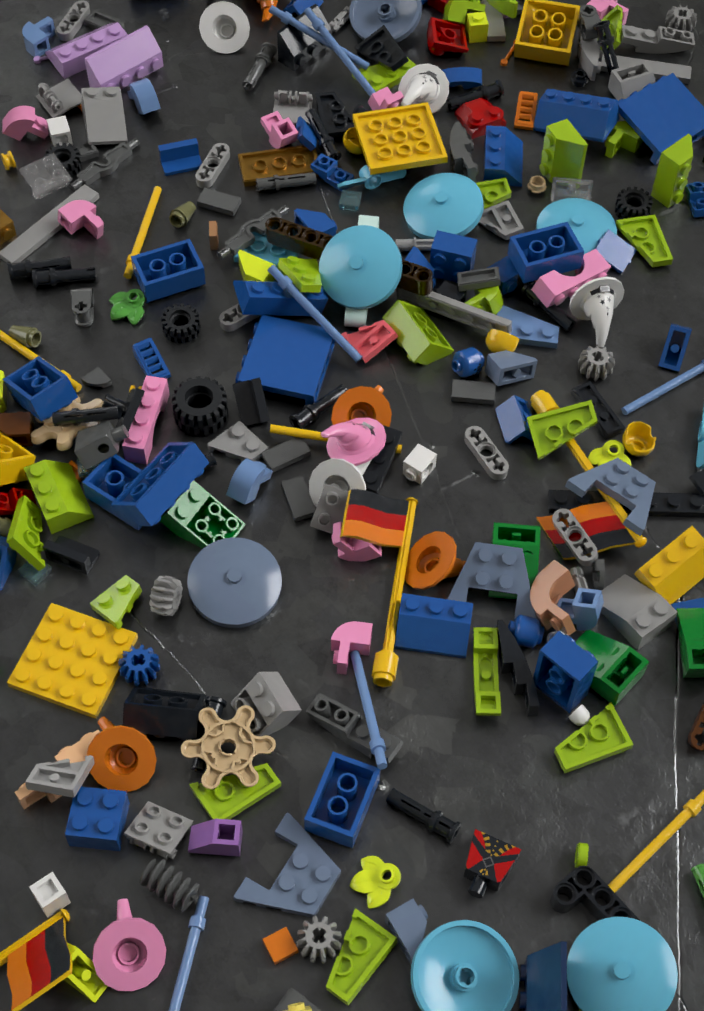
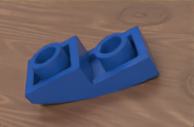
M472 67L442 69L449 81V87L462 85L465 90L482 85V69Z
M301 116L298 117L295 127L298 131L297 139L311 151L316 148L317 137L312 126Z
M322 153L311 164V169L336 189H338L337 184L354 179L353 174L338 167V161ZM347 188L338 190L344 192Z
M689 183L685 186V192L693 217H704V183Z

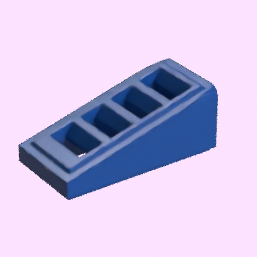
M152 338L133 344V354L145 375L165 379L171 377ZM162 369V371L152 375V372Z

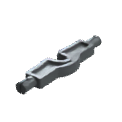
M134 138L127 144L122 142L104 153L103 160L107 164L93 161L77 174V180L69 184L70 189L74 192L84 184L89 186L100 177L112 174L121 162L132 155V150L140 145L138 139Z
M283 205L277 211L271 209L260 218L252 219L243 224L239 232L225 242V248L217 252L218 258L222 260L230 253L236 255L239 250L254 244L255 236L251 232L265 236V222L271 217L282 219V216L290 211L288 206Z

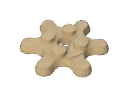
M78 396L70 405L61 408L57 412L71 411L72 408H78L79 410L101 408L104 401L97 398L88 403L80 404L81 399ZM35 417L37 422L44 423V425L31 433V442L37 445L48 439H56L57 449L65 451L72 447L73 439L77 436L78 431L100 424V422L81 423L79 426H74L73 424L54 426L52 417L43 421Z
M247 705L239 707L236 715L231 720H222L216 711L210 707L203 708L199 712L198 719L204 726L205 733L198 740H186L183 742L181 753L186 758H201L205 761L207 769L202 775L201 782L206 789L217 788L222 777L228 774L236 775L246 787H253L258 783L259 775L252 766V760L258 754L272 753L276 743L271 736H256L251 732L250 724L255 717L252 707ZM226 742H230L235 745L236 749L233 754H227L222 752L221 746Z

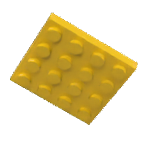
M428 102L355 113L352 116L370 175L447 163L448 161L446 150Z
M51 603L9 677L7 685L10 688L97 719L120 674L119 659L123 658V651L131 652V645H135L138 633L122 627L117 629L108 622Z

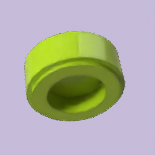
M579 842L576 845V868L584 865L587 866L588 843Z

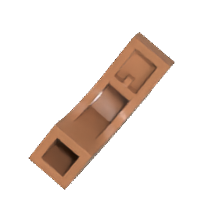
M556 560L548 564L535 578L530 590V601L537 618L546 631L553 627L556 631L561 630L570 636L576 629L570 615L558 607L557 603L564 594L575 586L570 571Z

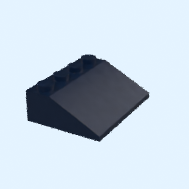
M561 941L527 955L525 963L520 964L519 980L524 981V992L519 994V1009H524V1011H567V942Z

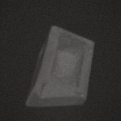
M553 177L550 200L555 202L566 198H580L591 201L593 180Z

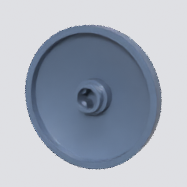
M352 0L349 10L350 22L355 33L362 40H365L385 25L394 40L400 42L408 37L417 27L422 15L421 0Z
M233 537L221 539L203 548L194 558L187 577L188 593L198 613L211 623L227 628L247 627L264 619L276 606L282 588L280 567L271 552L255 541Z

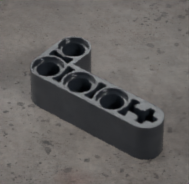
M585 865L577 867L555 886L550 900L552 908L559 913H567L581 902L598 921L610 917H628L639 920L592 868ZM583 877L589 884L581 885L578 883L577 878ZM560 893L566 894L570 901H561L557 895ZM595 898H604L607 902V905H599L596 902Z

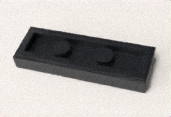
M591 381L572 388L571 394L578 403L592 400L598 420L595 426L605 440L624 433L625 426Z

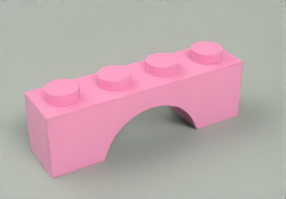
M594 249L584 254L581 268L574 270L576 276H565L552 270L539 277L531 290L546 308L554 304L557 306L567 297L571 298L575 291L583 284L595 278L607 277V272L611 266L597 249Z
M146 375L141 389L145 392L129 429V437L124 439L122 447L126 461L147 465L153 447L156 419L160 411L164 412L170 394L167 379Z

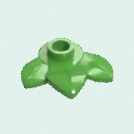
M132 289L128 292H118L109 299V302L114 305L110 311L112 321L127 317L134 326L143 317L144 309L142 306L145 302V295L141 290Z

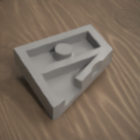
M509 200L484 209L482 217L478 222L504 240L510 239V236L524 233V227Z
M91 755L85 756V761L70 763L69 759H64L53 763L36 764L25 781L26 788L28 790L75 798L95 764L94 757Z

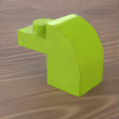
M449 0L444 9L443 20L465 24L467 12H485L486 5L480 4V0Z
M619 121L605 142V147H607L605 156L613 158L620 147L635 153L643 143V140L626 121Z
M499 286L474 289L475 296L465 302V304L495 315L503 306V298Z

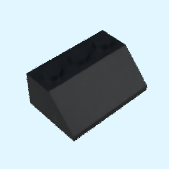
M314 4L310 7L318 18L322 19L325 23V28L332 35L329 23L318 5ZM304 12L295 18L315 30L312 22ZM290 24L277 31L278 61L293 71H296L327 47Z
M134 687L124 702L122 726L135 728L143 734H151L156 738L178 737L182 741L197 739L201 731L198 714L205 708L206 694Z

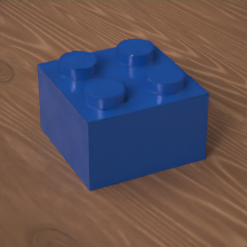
M437 230L430 253V264L435 269L434 277L458 283V272L472 271L475 264L477 239Z
M81 786L75 798L72 799L65 831V837L69 846L120 851L130 804L127 792Z

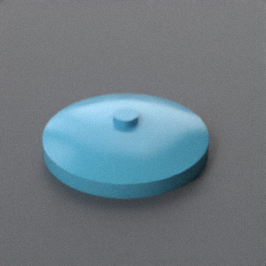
M439 173L421 180L409 191L403 206L407 226L416 236L422 239H434L437 230L464 236L475 228L484 210L482 193L477 184L470 178L457 173Z
M566 198L549 204L539 214L536 224L537 230L568 222L581 244L584 254L597 247L598 240L603 238L608 229L617 235V226L612 215L599 204L580 198Z
M368 225L346 228L336 234L327 243L322 252L319 262L322 286L335 302L351 309L374 307L385 301L396 289L402 274V257L394 240L381 229Z
M628 917L605 918L588 926L574 941L567 959V983L571 996L581 1011H666L674 998L678 972L673 952L665 939L648 924Z
M457 920L437 927L419 944L411 965V986L421 1011H511L519 990V970L512 949L498 932L480 922Z

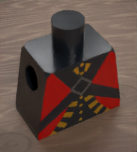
M475 829L464 872V877L472 881L468 893L476 898H483L486 888L498 891L516 865L521 849Z

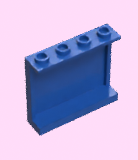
M674 73L666 77L662 76L657 82L649 83L639 92L635 91L628 98L618 101L619 114L654 152L650 159L654 165L659 163L661 152L688 133L692 136V144L704 137V107Z
M261 315L259 323H255L254 337L249 339L248 354L242 358V370L237 372L235 383L260 377L264 391L305 399V405L315 403L336 341L320 326Z

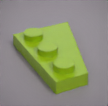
M408 58L409 61L395 72L380 64L369 66L367 70L363 68L358 70L377 92L387 86L391 89L398 85L406 72L416 66V64Z
M507 178L476 183L482 193L484 209L511 198L512 192Z
M655 214L616 220L617 228L651 267L672 265L673 257Z
M294 256L279 258V268L293 281V284L300 292L320 293L322 283L317 259H301Z
M592 400L527 417L538 461L597 424L598 420Z
M24 495L18 499L6 542L34 568L40 571L46 567L45 560L41 559L44 543L40 541L39 533L43 531L41 509Z
M610 702L603 711L593 716L587 724L576 730L555 747L554 753L564 773L632 749L634 744L612 702Z
M356 908L352 915L350 927L345 933L341 951L336 957L326 984L327 991L348 1006L398 942L397 937Z

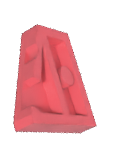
M384 320L375 322L370 326L359 327V331L347 334V332L341 334L358 351L365 364L398 337L397 333Z

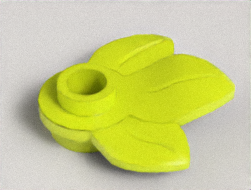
M617 440L607 441L603 447L592 450L588 456V460L592 465L600 466L616 458L621 459L630 466L632 465L631 460L624 454L623 444ZM615 447L617 449V452L612 453L610 451V448Z
M367 856L361 859L363 870L354 875L350 887L357 892L367 894L368 908L375 909L389 900L391 890L396 888L401 881V872L392 863H384L377 856ZM391 872V878L384 880V874Z

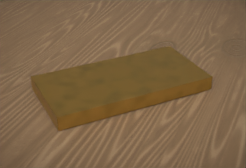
M304 145L238 154L244 187L256 185V178L314 172L311 169V164L318 156L316 148L310 151Z

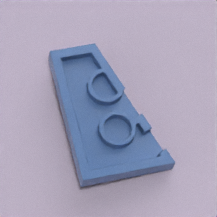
M504 305L497 313L498 316L512 321V335L519 338L518 344L557 349L558 326Z

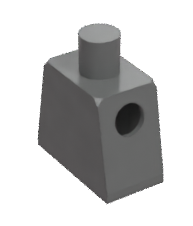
M105 421L78 431L74 452L85 470L117 454L120 441L129 437L128 430L124 425L114 429L110 421Z

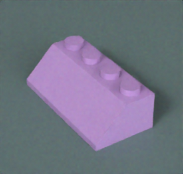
M118 22L109 23L47 50L45 54L65 79L86 70L85 58L128 34Z
M146 25L87 56L85 63L89 86L94 88L120 87L121 90L130 83L136 82L163 67L162 51L150 28Z

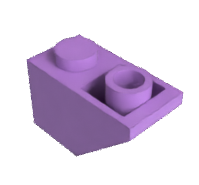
M212 819L191 826L188 853L240 856L243 834L241 820Z

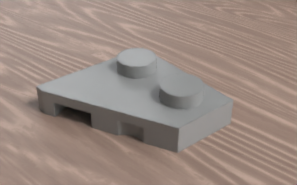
M238 421L207 444L209 451L214 452V450L226 453L227 457L240 459L241 461L246 458L254 462L262 458L261 453L269 449L241 421Z

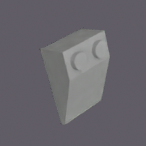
M120 87L81 88V107L88 144L128 143Z
M626 574L602 590L604 604L601 613L637 651L670 628L674 623L677 611L660 594Z

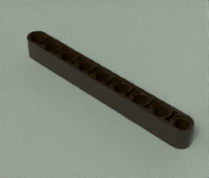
M271 217L265 222L267 241L270 244L319 261L325 246L334 237L278 217ZM402 259V274L397 288L422 296L430 294L433 290L432 271Z

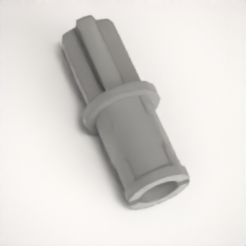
M416 237L413 239H395L400 252L411 251L413 246L417 247L420 251H431L434 239H416Z

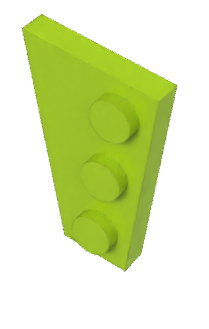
M268 763L253 767L259 775L258 783L253 787L244 786L234 774L222 777L219 786L211 790L206 789L202 783L198 782L189 785L211 819L230 820L280 788L281 781Z

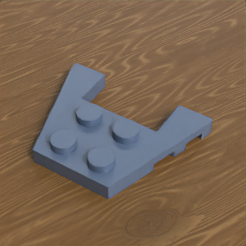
M616 458L569 478L565 487L580 497H583L592 486L600 489L632 510L623 525L641 536L646 526L656 482L626 462Z
M475 542L448 600L466 602L468 588L517 594L514 619L518 615L536 618L530 601L531 589L523 548Z
M286 813L275 830L276 836L296 846L270 890L245 877L233 898L234 901L239 903H252L258 907L281 909L282 912L312 918L320 910L341 875V870L292 815Z

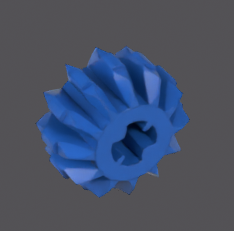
M142 644L139 649H135L131 645V652L123 651V658L119 659L118 662L121 667L119 672L122 677H125V681L128 684L134 681V684L138 687L142 681L148 685L149 678L156 680V672L160 671L159 656L154 654L151 647L145 650Z

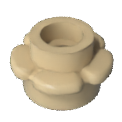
M533 176L527 187L532 193L539 194L546 190V180L542 176Z

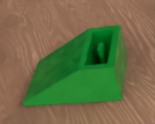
M194 480L190 483V488L175 500L174 506L166 510L160 520L177 536L201 549L221 539L236 538L245 526L241 519Z
M494 522L491 544L523 548L531 589L538 575L541 526ZM489 591L488 597L517 599V594Z
M677 608L683 678H704V608Z
M586 630L575 641L583 650L591 652L598 661L590 688L608 702H612L613 706H616L642 678L649 664L645 657L630 646L592 630Z

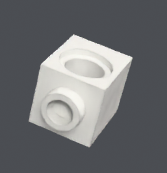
M66 116L46 119L54 147H56L57 143L60 146L63 143H66L67 146L69 143L73 145Z
M418 443L403 461L402 474L410 481H415L421 485L436 467L437 454Z
M53 872L29 887L47 918L57 913L60 908H64L71 903L66 891Z

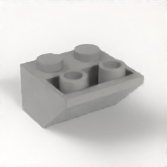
M645 60L611 70L608 89L618 101L626 99L633 92L642 90L647 84L655 83L654 72Z
M258 672L230 702L235 712L244 705L253 708L255 717L250 724V730L256 736H269L286 727L302 711L279 672Z

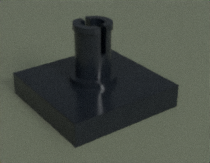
M139 388L131 389L125 402L109 394L106 395L104 399L106 401L103 402L102 407L119 405L121 408L122 417L118 420L115 428L124 425L129 432L144 395V390Z

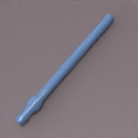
M271 5L268 12L280 18L281 22L286 25H292L332 49L320 33L293 18V15L289 12H283ZM340 46L353 63L367 70L370 63Z
M310 7L306 8L304 13L312 22L313 28L320 32L367 94L371 96L372 93H375L376 91L325 28V23L322 19L318 18Z
M275 265L268 269V272L279 282L278 285L283 290H287L357 363L362 356L292 284L293 281L287 275L284 276Z
M704 359L701 360L699 365L622 407V413L628 415L704 372Z
M354 650L350 653L371 739L369 742L370 750L375 755L377 768L383 770L388 766L384 753L386 746L384 739L380 737L360 652Z
M199 896L195 913L189 921L188 927L190 932L168 1011H180L200 932L204 931L206 923L204 917L209 898L206 896Z

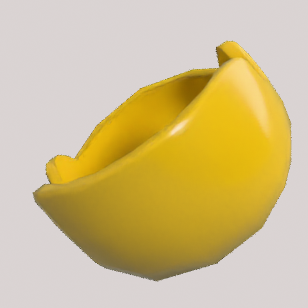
M355 127L348 128L343 135L345 148L349 153L355 155L363 154Z
M491 329L487 334L485 343L493 353L504 350L514 352L519 343V338L500 330Z
M633 421L628 424L622 436V443L627 452L638 457L647 456L654 450L656 437H653L651 434V426L641 421Z

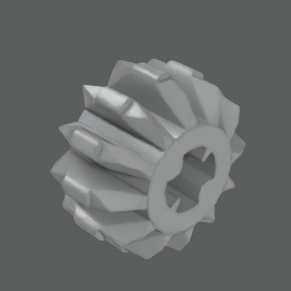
M673 6L666 15L665 27L691 32L696 26L697 14L694 13V9H688L687 6Z
M598 344L595 348L588 346L586 350L581 352L578 360L581 374H586L587 379L590 377L594 378L595 382L598 378L605 380L607 376L612 374L613 367L615 366L613 352H607L606 347L603 349L599 348Z
M159 576L154 581L149 602L151 612L162 616H173L178 611L183 590L181 580L171 576Z
M314 915L312 917L313 924L304 921V929L297 931V936L301 939L296 943L298 948H303L301 951L302 957L311 954L310 962L314 963L316 958L320 957L321 962L325 963L326 955L330 958H335L336 953L334 949H341V943L338 940L342 937L340 931H335L337 928L336 922L327 925L328 917L324 916L322 922H318L317 916ZM319 936L320 939L323 936L324 942L320 943L318 940V943H315L314 937Z

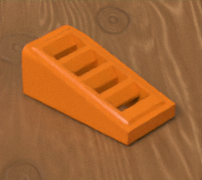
M519 92L514 128L533 130L538 99L537 93Z

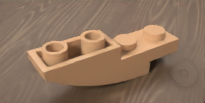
M100 731L89 732L74 745L61 749L54 756L56 762L64 759H69L70 763L85 761L88 746ZM23 783L19 790L15 791L16 797L23 809H26L47 796L51 803L62 796L28 790L26 783Z

